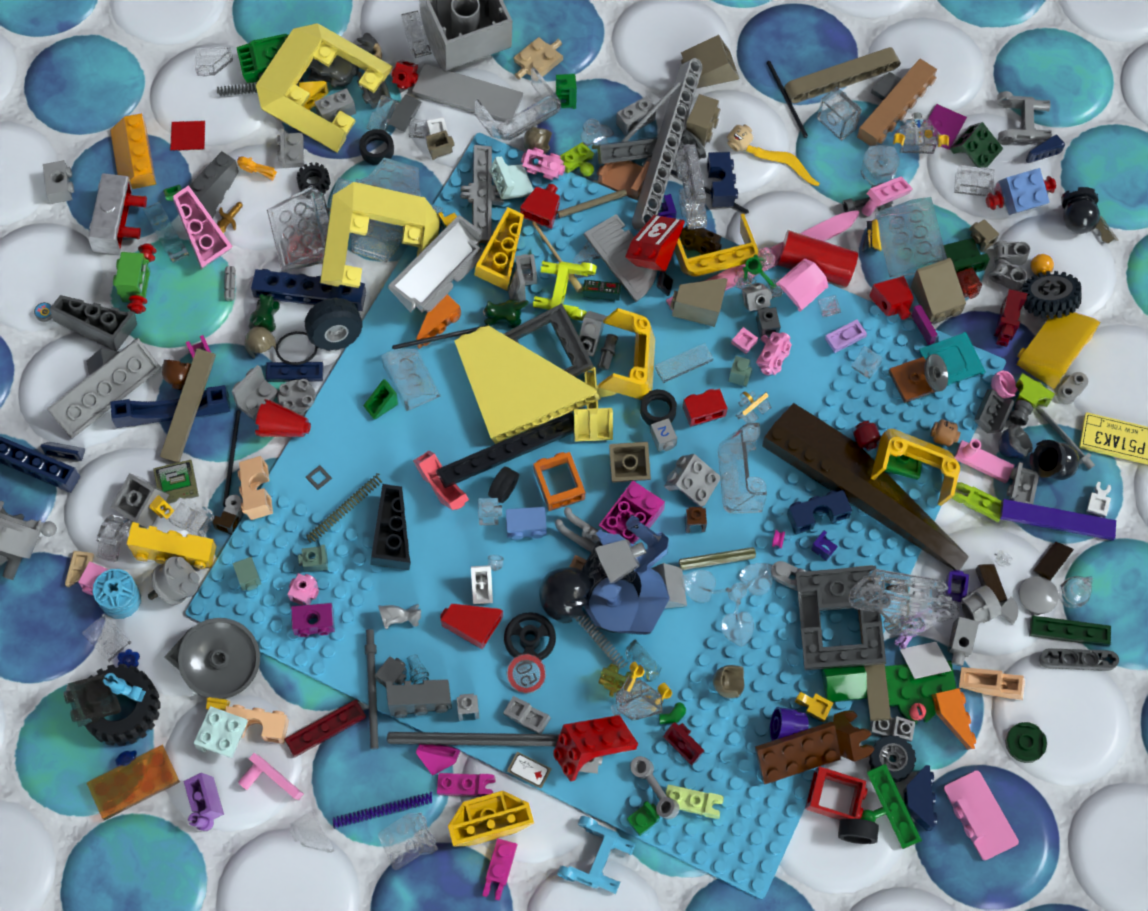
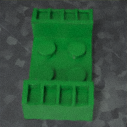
M288 34L252 40L248 44L236 47L242 75L247 83L259 81L258 73L265 72L289 36Z

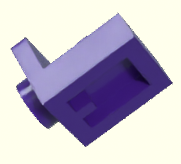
M671 194L664 195L663 203H661L662 212L658 213V216L676 219L677 212Z

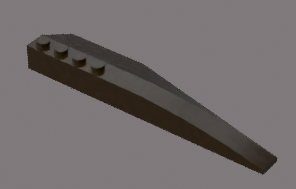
M793 403L765 435L762 447L831 491L837 490V492L844 490L849 503L951 569L961 570L969 558L885 471L875 480L870 479L875 460L863 448H859L855 441L797 404Z

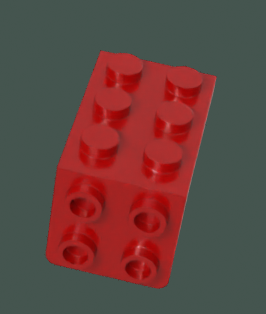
M616 715L564 724L553 755L569 781H575L579 770L591 759L636 750L638 742L621 716Z

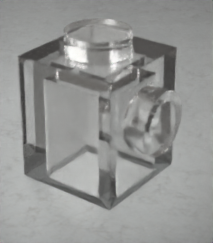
M478 498L479 525H499V517H502V505H498V498Z

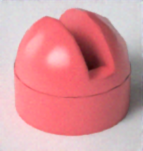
M915 703L911 706L909 715L914 720H922L926 715V708L921 703ZM917 707H919L922 715H919Z

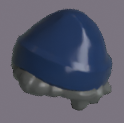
M1009 425L1008 429L1003 431L1000 437L998 448L1002 455L1020 459L1024 456L1027 457L1028 453L1032 452L1033 445L1029 436L1020 425Z

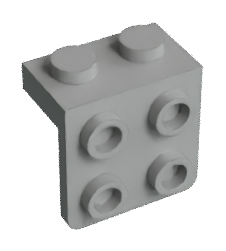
M695 454L681 456L676 462L677 466L674 471L667 476V482L664 487L669 491L680 490L699 507L705 506L720 481V475Z

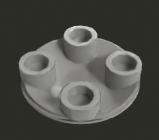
M306 379L292 380L281 384L279 387V404L296 413L308 410L315 401V390Z
M1040 576L1026 579L1018 591L1022 604L1033 615L1052 611L1059 600L1056 586L1047 578Z

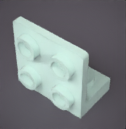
M502 156L495 157L489 171L501 200L529 196L533 188L522 164L507 166Z
M210 706L193 744L199 751L206 752V750H210L232 758L248 721L245 718Z

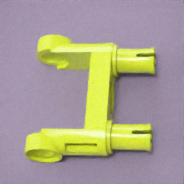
M542 261L541 273L556 274L557 279L553 297L548 299L535 296L533 308L550 310L562 303L570 318L583 321L587 311L576 306L564 305L569 275H595L597 266L586 262L580 265L562 261L558 264Z

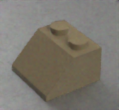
M648 442L609 444L612 482L651 480Z

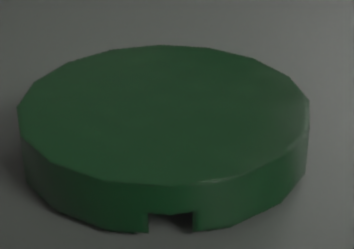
M1020 722L1013 726L1005 739L1006 749L1009 754L1017 761L1023 763H1033L1039 760L1046 752V735L1037 725L1030 722Z

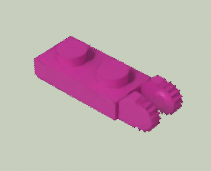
M497 838L482 896L487 897L489 895L492 882L498 883L499 886L495 893V899L500 901L504 885L506 886L518 844Z

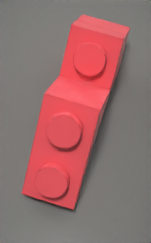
M427 451L413 460L423 480L430 483L440 503L451 510H457L462 508L465 502L469 500L466 493L456 484L447 488L443 486L436 473V470L443 466L433 452Z

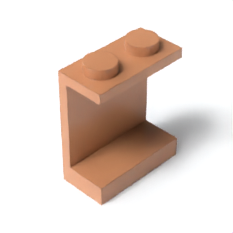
M629 160L605 163L604 166H600L597 172L599 176L598 183L614 191L625 189L628 197L637 200L640 196L650 162L647 161L644 167Z

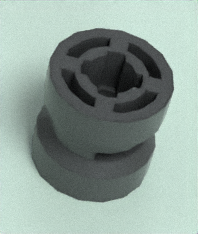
M1017 400L1014 405V411L1010 413L1009 420L1015 425L1026 426L1029 420L1028 415H1031L1034 409L1033 406L1027 401Z

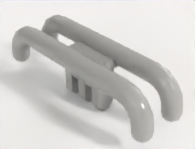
M566 507L564 509L566 518L583 530L582 537L565 527L560 519L555 521L556 528L564 536L592 552L600 540L596 534L598 530L575 516L571 508Z

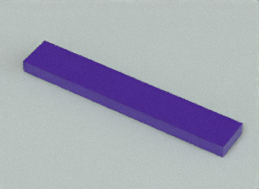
M1007 499L1001 501L1000 519L1108 540L1116 538L1117 520Z

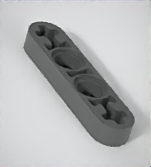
M1048 648L1039 656V662L1048 669L1110 671L1118 665L1119 657L1115 652L1108 650ZM1049 654L1050 658H1057L1059 656V659H1053L1049 662L1045 657ZM1064 655H1071L1074 658V663H1066ZM1090 655L1093 657L1094 664L1089 665L1085 663L1084 656ZM1107 657H1109L1110 660H1113V662L1110 665L1108 661H1101L1099 663V660H1105Z

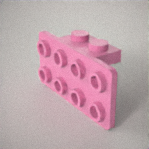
M974 771L945 785L944 792L953 806L954 813L962 822L966 835L973 842L982 860L986 861L1018 845L1019 840L979 771Z

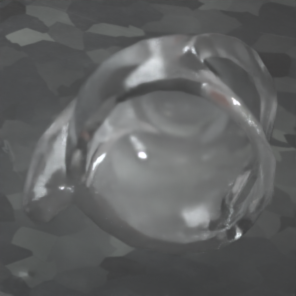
M1073 576L1061 583L1058 593L1062 604L1069 608L1083 607L1091 596L1093 576ZM1061 591H1062V594H1063V596L1065 597V599H1066L1068 602H1070L1071 604H1073V605H1070V604L1066 603V602L1062 599Z

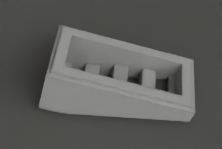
M521 268L516 270L508 287L509 298L519 302L526 300L525 281Z

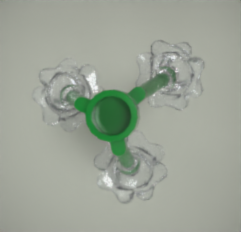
M762 248L758 255L755 254L754 257L746 261L743 273L737 272V276L734 278L736 288L750 287L751 284L756 283L754 276L760 274L768 282L765 286L770 289L772 299L782 296L784 291L780 286L776 285L781 278L770 279L762 270L767 271L775 264L772 260L776 257L771 253L770 249L765 250Z

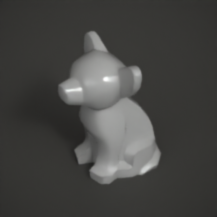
M419 604L413 605L407 610L395 605L378 606L385 629H388L391 624H402L406 621H409L415 627L419 625L418 621L421 618V610L418 609Z

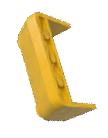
M740 214V234L744 241L743 245L687 259L679 238L674 252L681 271L689 276H701L744 265L749 258L754 257L755 254L758 255V248L745 215Z
M617 308L603 319V323L636 333L634 367L629 371V377L613 373L599 383L598 388L642 400L644 395L652 391L655 336L646 317Z
M887 429L881 435L870 479L875 480L886 470L890 454L894 456L905 455L941 469L944 479L938 500L939 506H942L954 496L960 465L949 450L896 429Z

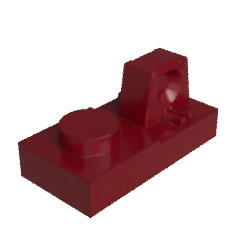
M674 722L663 737L692 766L698 761L705 750L689 736L691 731L683 723L678 725Z

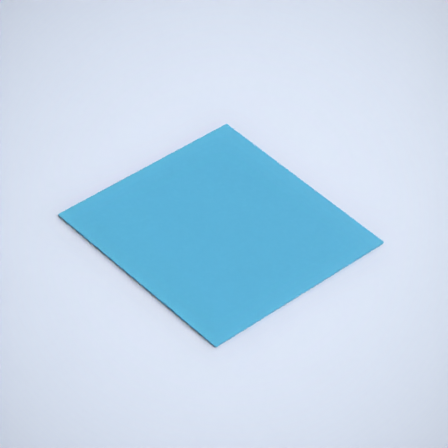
M482 133L475 135L433 204L432 208L437 214L442 212L444 217L455 212L457 216H462L472 224V203L468 202V199H462L460 194L461 186H468L469 183H473L474 145L491 146L492 163L495 157L502 156L507 166L523 165L521 160L524 151ZM534 159L533 164L538 165L539 160ZM564 171L562 176L559 175V178H554L553 181L543 178L544 174L537 172L534 175L526 172L533 190L536 187L546 189L548 184H554L558 188L555 193L560 196L558 211L616 192L572 172L567 174ZM528 196L503 199V205H492L491 237L507 207L520 212V207ZM625 196L559 218L557 214L552 229L540 224L537 225L563 262L580 265L586 262L597 266L595 275L582 276L575 274L582 287H584V280L620 283L583 234L617 214L626 225L622 228L623 231L629 230L635 237L639 231L634 229L632 219L638 201ZM523 218L515 256L534 254L537 284L525 285V295L528 304L521 309V324L548 311L547 309L533 308L535 296L548 299L553 297L557 279L556 274L541 273L542 261L559 263L532 224L533 221ZM441 226L439 227V234L443 231ZM721 237V250L739 246V244ZM478 243V244H477V246L481 248V250H480L481 253H483V251L485 250L487 244H485V243ZM408 245L363 319V327L359 337L354 343L346 347L316 396L313 405L304 417L308 418L309 423H311L309 434H306L304 437H291L269 474L270 481L263 483L260 488H264L271 496L273 514L253 520L247 514L243 516L188 606L186 615L200 623L212 618H227L237 621L253 634L261 653L368 706L367 655H365L364 646L366 645V630L373 629L374 644L377 645V654H375L376 673L391 656L393 659L399 658L406 664L407 678L405 681H411V685L423 683V680L449 681L452 709H448L447 712L443 713L429 711L427 714L420 716L415 715V713L407 714L404 718L391 716L386 687L376 681L377 710L420 732L537 734L503 714L513 696L550 716L551 719L542 734H560L564 724L620 715L638 742L637 749L604 755L602 764L598 766V774L579 771L575 781H569L563 773L560 764L555 760L553 751L556 746H449L758 899H764L804 812L813 773L816 768L764 785L761 780L755 746L772 741L770 737V721L776 707L794 709L797 712L805 713L808 707L795 703L800 692L811 698L816 693L826 699L821 669H804L798 591L775 581L771 576V568L778 561L786 562L806 571L873 565L876 566L880 597L884 589L889 585L906 586L922 550L851 503H849L852 509L850 518L831 523L825 513L817 512L813 514L816 521L814 529L795 535L787 516L790 505L795 502H807L814 496H826L831 490L762 447L764 437L783 413L795 403L855 442L856 440L853 435V431L856 429L855 426L861 422L870 421V423L876 424L880 435L887 429H896L949 450L955 456L959 443L962 440L968 443L971 441L978 426L974 421L986 391L992 389V377L1004 369L1006 360L973 346L986 371L985 374H978L946 386L943 391L904 403L889 373V369L922 357L919 349L928 346L916 323L910 318L902 320L898 314L886 316L875 303L828 283V288L799 312L797 310L798 307L782 288L776 285L791 269L776 265L764 271L775 284V288L758 274L726 290L716 325L713 327L673 317V312L666 300L673 297L674 290L678 291L681 284L705 281L727 269L696 277L689 276L681 271L675 252H673L665 272L673 279L670 296H667L656 287L660 271H657L650 290L637 302L633 300L622 284L620 300L617 301L583 297V290L578 293L568 280L564 305L576 306L587 312H595L606 317L617 308L642 315L649 320L655 336L652 390H665L671 393L676 400V416L671 422L677 436L676 446L669 451L662 450L658 452L650 433L651 426L646 424L640 414L641 400L619 393L613 396L600 397L598 408L613 409V440L575 442L574 433L479 473L456 483L466 493L469 500L465 502L462 508L451 510L440 503L430 483L423 480L413 460L425 452L431 451L436 455L441 465L446 466L493 446L495 443L490 438L454 341L460 336L432 341L420 349L417 345L392 349L393 345L415 341L427 315L425 310L421 312L417 307L410 313L388 289L389 284L417 257L418 247ZM682 245L687 259L701 255L700 252L687 250ZM514 258L509 284L516 272V258ZM475 265L461 281L453 280V289L448 295L460 306L461 316L457 322L448 325L446 330L440 335L485 326L484 320L488 317L483 314V310L487 302L499 304L510 300L508 290L506 291L475 276ZM530 269L522 270L523 275L531 274ZM754 283L764 284L770 289L772 299L770 300L771 306L769 307H776L781 326L779 333L784 332L791 337L789 340L792 344L790 354L784 359L781 366L782 369L776 375L768 376L763 374L756 363L766 344L760 338L756 321L757 311H749L744 307L742 289L750 287ZM570 318L579 336L583 321ZM858 320L866 331L867 336L834 353L825 340V336ZM499 322L490 326L502 334L514 329L508 327L506 322ZM551 322L518 339L519 344L559 368L565 370L572 366ZM604 324L594 356H589L596 368L597 385L613 373L629 377V371L634 367L636 333ZM743 327L758 337V341L747 354L731 344L732 339ZM936 330L938 335L934 343L951 338L952 336ZM607 334H614L618 337L614 350L615 356L612 357L609 369L603 371L598 367L602 354L601 349L604 347ZM735 356L750 360L749 367L752 368L747 387L729 382ZM584 373L576 377L585 383ZM386 379L397 394L398 405L379 418L373 419L363 405L381 381ZM709 389H720L728 408L726 416L690 427L683 409L684 399L692 394H703ZM743 392H747L753 398V403L765 393L768 395L746 415L743 414L752 405L750 400L742 394ZM653 400L648 404L647 410L652 416L663 417L669 413L670 407L662 400ZM941 419L956 423L958 431L961 432L958 442H953L950 447L935 443L933 437L930 436L934 423ZM648 442L651 480L635 482L665 501L664 511L649 529L656 534L662 532L669 538L668 553L651 568L662 563L679 567V559L750 547L755 548L756 557L749 560L682 570L687 606L665 608L650 634H618L599 629V632L594 637L600 632L602 634L596 640L602 635H605V637L599 643L607 638L601 646L608 641L610 643L605 648L612 644V647L606 652L615 647L610 654L615 650L618 651L612 658L620 653L615 660L620 656H623V658L617 664L625 659L619 667L628 662L626 666L618 669V666L610 660V657H607L605 651H602L597 642H594L592 636H589L587 630L581 627L582 624H579V621L571 618L572 622L561 623L547 615L541 605L539 589L544 577L549 572L569 567L575 555L587 560L591 552L564 536L556 528L555 521L560 519L565 527L582 537L583 530L566 518L564 514L566 507L571 508L575 516L598 531L601 529L603 532L608 533L599 527V524L632 482H612L609 444ZM878 447L869 451L863 448L874 460L876 459ZM561 452H570L586 492L585 500L548 511L534 474L533 463L542 458H552ZM695 454L720 475L719 483L705 506H702V508H706L707 526L705 532H701V525H690V533H686V509L699 506L680 490L669 491L664 487L667 482V476L674 471L677 466L676 462L681 456ZM922 462L921 475L918 480L886 472L935 521L941 508L938 505L944 479L941 469ZM567 463L542 471L551 496L577 488ZM320 465L332 479L317 490L306 479V476ZM506 466L519 474V479L509 498L504 503H499L489 497L488 492L496 475ZM320 470L311 477L317 484L326 479ZM376 473H379L380 475H378V477L382 481V483H380L376 478L375 480L380 484V486H378L372 480V482L377 487L374 488L373 485L369 483L370 486L374 489V491H372L368 486L367 488L371 491V493H369L365 488H363L365 492L368 494V496H366L363 491H361V493L365 496V498H363L358 493V495L362 498V501H360L357 496L355 497L360 503H357L352 498V500L357 504V506H355L351 501H349L351 505L354 507V509H352L349 504H347V506L351 509V511H349L345 506H343L345 510H347L348 514H346L343 509H341V511L345 514V516H343L338 511V513L342 516V519H340L339 516L335 514L339 521H337L332 516V518L336 521V524L331 519H329L330 522L333 524V526H331L327 522L331 529H329L325 524H323L325 528L328 530V532H326L321 527L325 534H323L319 529H317L319 533L322 535V537H320L315 532L319 539L312 535L316 542H314L310 537L309 539L311 540V543L308 541L306 535L309 534V532H312V529H315V527H318V524L324 522V519H327V516L330 517V514H333V511L336 512V509H338V507L341 506V504H344V501L350 499V496H353V493L356 494V491H359V488L362 489V486H364V484L367 483V481H370V478H373V476H376ZM382 484L402 486L411 561L409 570L370 565ZM545 507L546 536L538 539L523 537L520 540L507 538L506 509ZM775 530H778L779 533L785 532L782 549L777 545L772 547ZM823 530L827 532L826 539L838 546L827 561L820 557V554L817 555L811 550L813 543ZM639 539V540L634 544V545H636V544L642 542L643 545H644V547H645V549H648L647 544H646L645 542H643L641 539ZM325 545L328 570L304 572L303 566H299L298 554H302V548ZM252 557L262 584L253 590L243 591L232 563ZM491 565L493 603L473 604L471 566ZM298 573L301 575H311L317 581L319 593L315 600L312 599L310 605L332 603L335 632H330L329 635L310 634L308 637L294 635L291 606L302 605L290 601L288 592L290 590V582L293 578L296 579ZM791 574L789 578L794 580L796 576ZM900 597L890 598L886 606L880 604L883 634ZM419 604L418 609L421 610V618L418 621V626L415 627L409 621H406L402 624H391L388 629H385L379 605H395L407 610L413 605ZM451 604L498 608L503 610V618L482 650L442 627L440 616L445 608H449ZM583 606L582 610L584 614L587 616L581 622H583L586 618H589V620L584 623V625H586L590 620L592 621V619L590 618V616L588 615ZM857 608L820 611L823 647L861 644ZM533 612L545 616L552 623L556 633V643L551 654L541 661L546 674L543 684L534 692L525 693L515 689L508 679V668L514 657L509 654L505 647L504 632L508 623L514 617L522 613ZM312 618L308 623L315 624L318 619ZM526 620L521 622L520 626L523 628L527 625H533L539 628L541 623L534 620ZM529 634L525 636V639L532 641L535 639V636ZM512 635L511 642L513 647L522 654L525 649L520 644V637ZM548 636L540 637V644L534 649L536 654H539L546 648L549 642ZM518 662L513 669V679L515 682L525 688L537 684L541 675L538 665L531 663L532 669L529 672L519 674L516 671V667L523 662ZM632 662H636L638 666L642 665L644 673L648 677L647 679L643 676L636 678L633 684L638 689L629 690L633 692L627 691V694L633 695L626 700L621 695H625L623 694L626 692L624 688L632 674L629 666ZM523 664L518 667V671H526L530 669L531 665ZM726 665H738L744 668V690L740 697L725 698L715 690L712 680L719 668ZM535 672L537 681L530 684V679L528 677H525L523 679V683L527 684V686L522 685L521 678L524 675H529L533 681L535 680V677L533 675V673ZM661 683H666L672 691V696L668 699H663L653 711L650 707L660 695L657 690L658 686ZM646 692L653 694V696L651 695V697L646 699L640 697L641 694ZM474 693L478 698L480 719H475V713L463 714V720L459 721L457 697L463 694ZM854 700L833 702L824 722L806 713L809 722L808 729L831 721L833 722L834 714L850 710ZM621 702L623 706L616 708L613 704ZM678 702L685 705L686 714L677 724L683 723L691 731L689 736L705 750L698 761L692 766L663 737L672 724H659V714H670L674 709V705ZM517 752L551 768L542 788L507 772ZM642 756L652 762L654 766L653 776L665 794L669 784L704 793L722 795L724 797L723 804H714L712 806L713 809L719 810L720 818L714 819L705 817V815L679 810L675 818L668 820L660 817L659 822L639 836L628 823L627 818L641 808L644 802L648 801L650 805L653 803L657 807L660 800L646 779H641L632 773L630 766L632 760Z

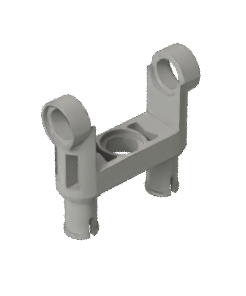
M1008 91L1000 92L997 95V103L1003 106V108L1021 109L1022 129H1008L999 132L998 142L1000 144L1009 145L1013 142L1032 143L1035 140L1046 141L1052 137L1051 130H1036L1034 128V110L1049 112L1050 100H1035L1033 97L1013 96Z

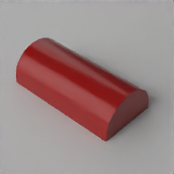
M787 230L777 265L792 270L803 259H807L819 267L827 277L828 282L847 287L855 271L858 252Z

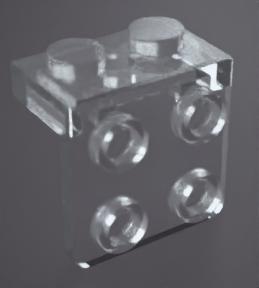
M408 813L378 834L394 870L402 868L420 855L433 854L438 850L436 840L430 833L427 820L422 813Z

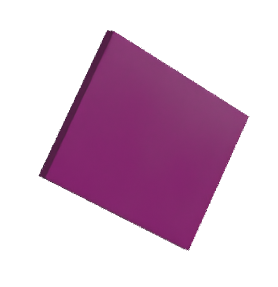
M936 104L927 120V127L921 131L919 136L925 139V130H932L933 139L926 140L938 145V141L935 139L936 136L948 135L949 146L941 144V147L950 150L967 117Z

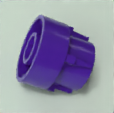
M776 707L770 721L771 740L774 741L807 730L809 722L806 713L797 712L794 709Z

